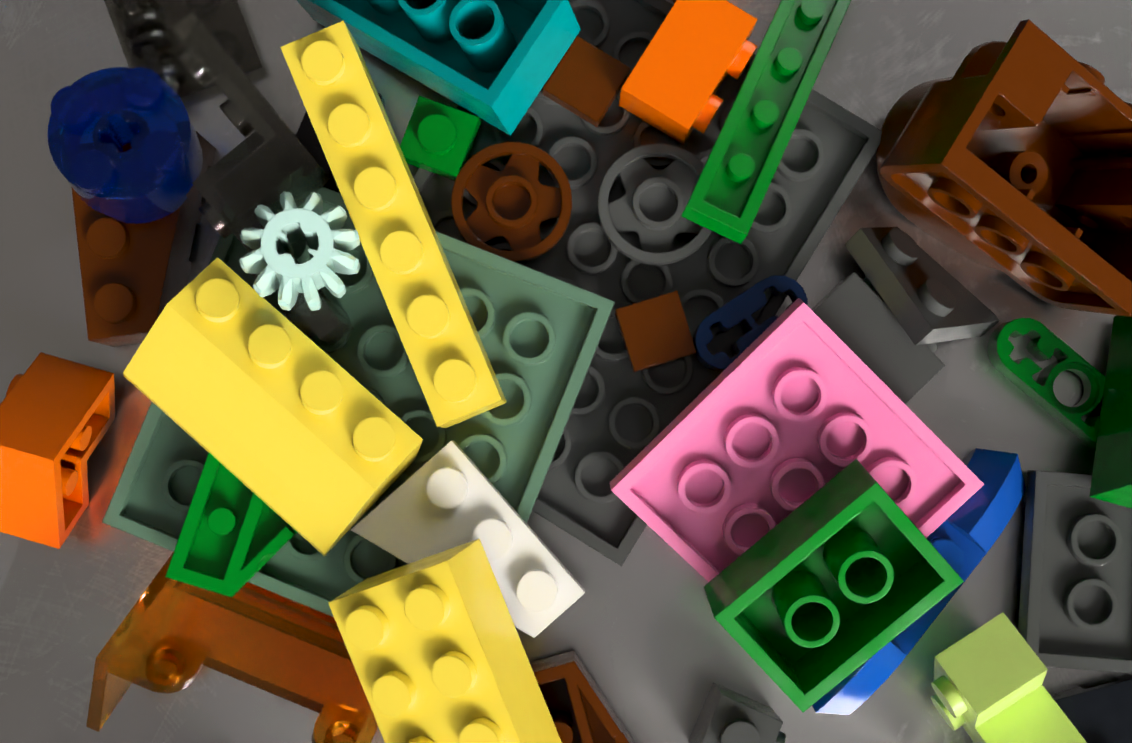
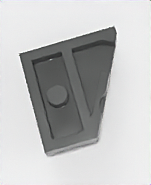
M898 227L860 228L846 242L845 247L915 346L981 337L1000 321L987 306Z

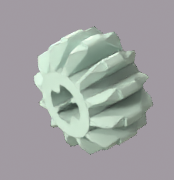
M283 191L280 194L282 212L275 215L269 207L262 204L257 205V208L254 210L258 220L265 227L264 229L252 227L242 229L240 234L242 242L254 250L240 258V265L245 273L259 274L253 284V288L260 297L271 295L279 289L278 304L281 309L290 311L296 303L298 294L304 293L310 310H319L321 308V299L317 290L325 286L332 295L341 298L346 293V288L342 280L335 273L351 275L359 272V260L353 255L346 253L360 245L358 231L341 229L347 220L346 211L339 205L330 208L322 214L323 201L319 193L311 192L306 198L303 208H297L292 194ZM298 240H306L310 248L308 253L311 260L303 264H296L291 255L294 251L290 244Z

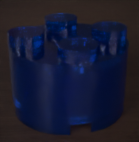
M144 67L102 69L80 78L71 86L60 89L53 96L50 105L51 116L48 124L50 153L59 171L83 202L98 212L112 217L114 220L135 224L161 219L176 211L187 199L186 194L192 188L196 178H199L203 166L202 148L184 103L178 94L157 73ZM131 142L132 149L121 152L123 151V146Z

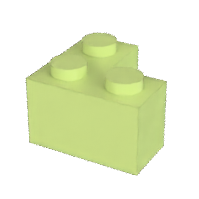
M1004 612L934 657V681L931 684L936 694L931 696V700L949 727L955 731L963 726L974 743H1087L1042 685L1048 669Z

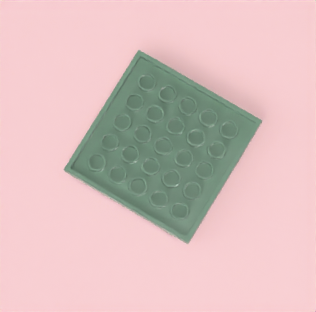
M252 159L209 264L218 257L253 288V284L259 274L245 273L241 268L239 260L246 253L254 249H251L242 242L240 234L244 228H265L254 212L257 205L262 204L269 207L275 215L282 212L280 194L283 191L292 194L297 208H303L305 200L311 192L319 193L323 201L322 214L330 208L339 205L346 211L347 220L341 229L355 230V227L340 193ZM436 231L507 401L503 405L451 427L441 428L436 426L361 242L359 246L346 252L359 260V272L351 275L335 273L342 280L346 288V293L341 298L332 295L324 286L317 290L321 299V308L319 310L311 311L305 300L304 293H299L295 305L290 311L281 309L278 304L279 289L271 295L263 297L423 439L416 459L351 529L451 440L458 444L527 523L615 301ZM298 240L290 244L294 251L291 255L296 264H303L311 260L308 253L310 248L306 240ZM151 402L102 523L174 552L209 452L153 402ZM351 529L325 556L297 532L248 582L334 617L328 602L369 577L398 568L407 563L351 531Z

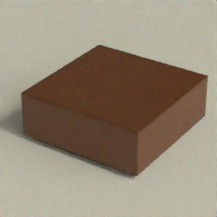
M577 36L545 84L543 95L595 127H598L629 77L631 68Z
M678 291L615 309L616 319L633 373L697 353Z

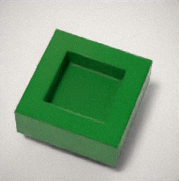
M419 96L400 144L407 164L455 181L460 170L468 160L481 125L480 118Z

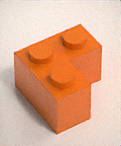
M40 352L24 374H17L12 379L7 389L6 397L0 404V532L57 549L61 548L89 505L87 460L115 420L114 373Z

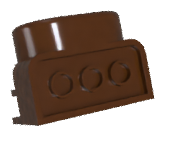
M1028 19L1019 22L1007 43L991 41L974 47L964 58L953 77L924 82L910 89L898 99L882 124L881 141L876 150L877 171L882 188L897 211L936 240L975 263L1001 270L1028 292L1047 303L1070 310L1132 317V104L1124 102L1105 86V78L1097 69L1075 60Z

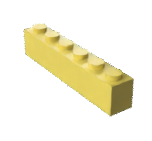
M338 22L281 46L284 58L355 230L358 231L360 242L436 426L448 428L507 403L359 46L345 22Z

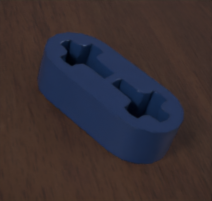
M772 275L761 280L707 316L697 327L693 336L697 359L709 369L724 371L778 318L777 315L772 316L760 325H757L751 316L767 303V298L763 292L770 290L776 297L786 293L792 301L791 304L800 298L808 306V298L803 287L796 280L785 275ZM742 322L748 333L740 337L732 345L736 353L733 358L729 359L723 351L715 355L708 351L706 345L713 339L710 327L717 325L721 331L725 332Z

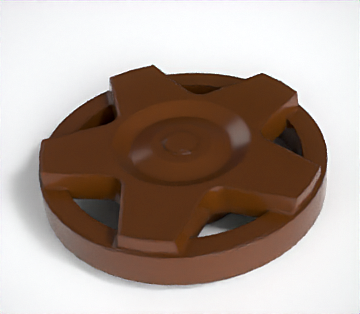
M502 142L480 150L462 167L453 186L452 213L460 234L468 244L515 263H522L544 255L562 238L571 218L572 193L568 178L562 167L547 152L526 143ZM512 155L502 171H495L483 166L484 163L494 158ZM540 163L551 172L559 188L542 185L539 182ZM465 189L478 203L477 208L466 221L463 214V195ZM559 217L552 232L541 241L540 224L543 221ZM501 236L507 240L513 251L499 250L485 243Z

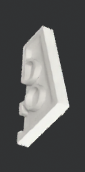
M452 440L351 529V531L407 564L480 539L515 627L533 638L539 635L585 594V589L458 444Z

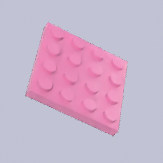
M800 298L791 304L609 482L611 491L708 582L855 459L863 465L926 538L984 485Z

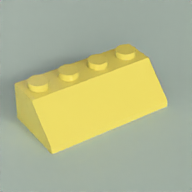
M218 257L166 304L123 372L124 377L323 556L336 545L412 464L423 441L416 432L266 299L260 297L248 283Z

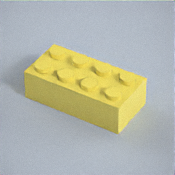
M480 539L369 577L328 602L385 743H562Z

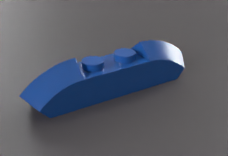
M975 448L962 462L984 485L927 537L964 582L1003 532L1025 492L1026 486L1019 457L1016 453ZM962 584L812 705L816 713L849 715L862 705L901 664Z

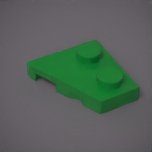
M208 453L165 577L233 597L297 531Z

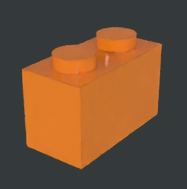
M676 0L623 84L619 106L683 145L694 128L704 134L724 102L722 98L715 95L727 74L736 80L739 79L758 47L749 41L758 19L727 0Z

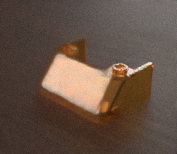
M173 553L95 660L86 727L98 732L132 683L158 693H174L190 686L202 668L207 666L320 713L312 732V743H378L381 736L334 617L249 582L233 597H229L167 578L165 576Z

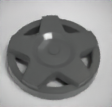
M661 143L639 146L619 157L605 174L598 196L599 220L605 235L612 245L630 259L650 265L672 264L696 252L705 243L712 231L681 217L690 198L691 190L702 172L703 162L685 149ZM666 157L674 159V161L663 170L658 171L645 161L644 158ZM619 175L625 188V195L608 204L611 187ZM618 232H636L639 236L641 249L626 242ZM676 234L697 235L687 245L671 251Z

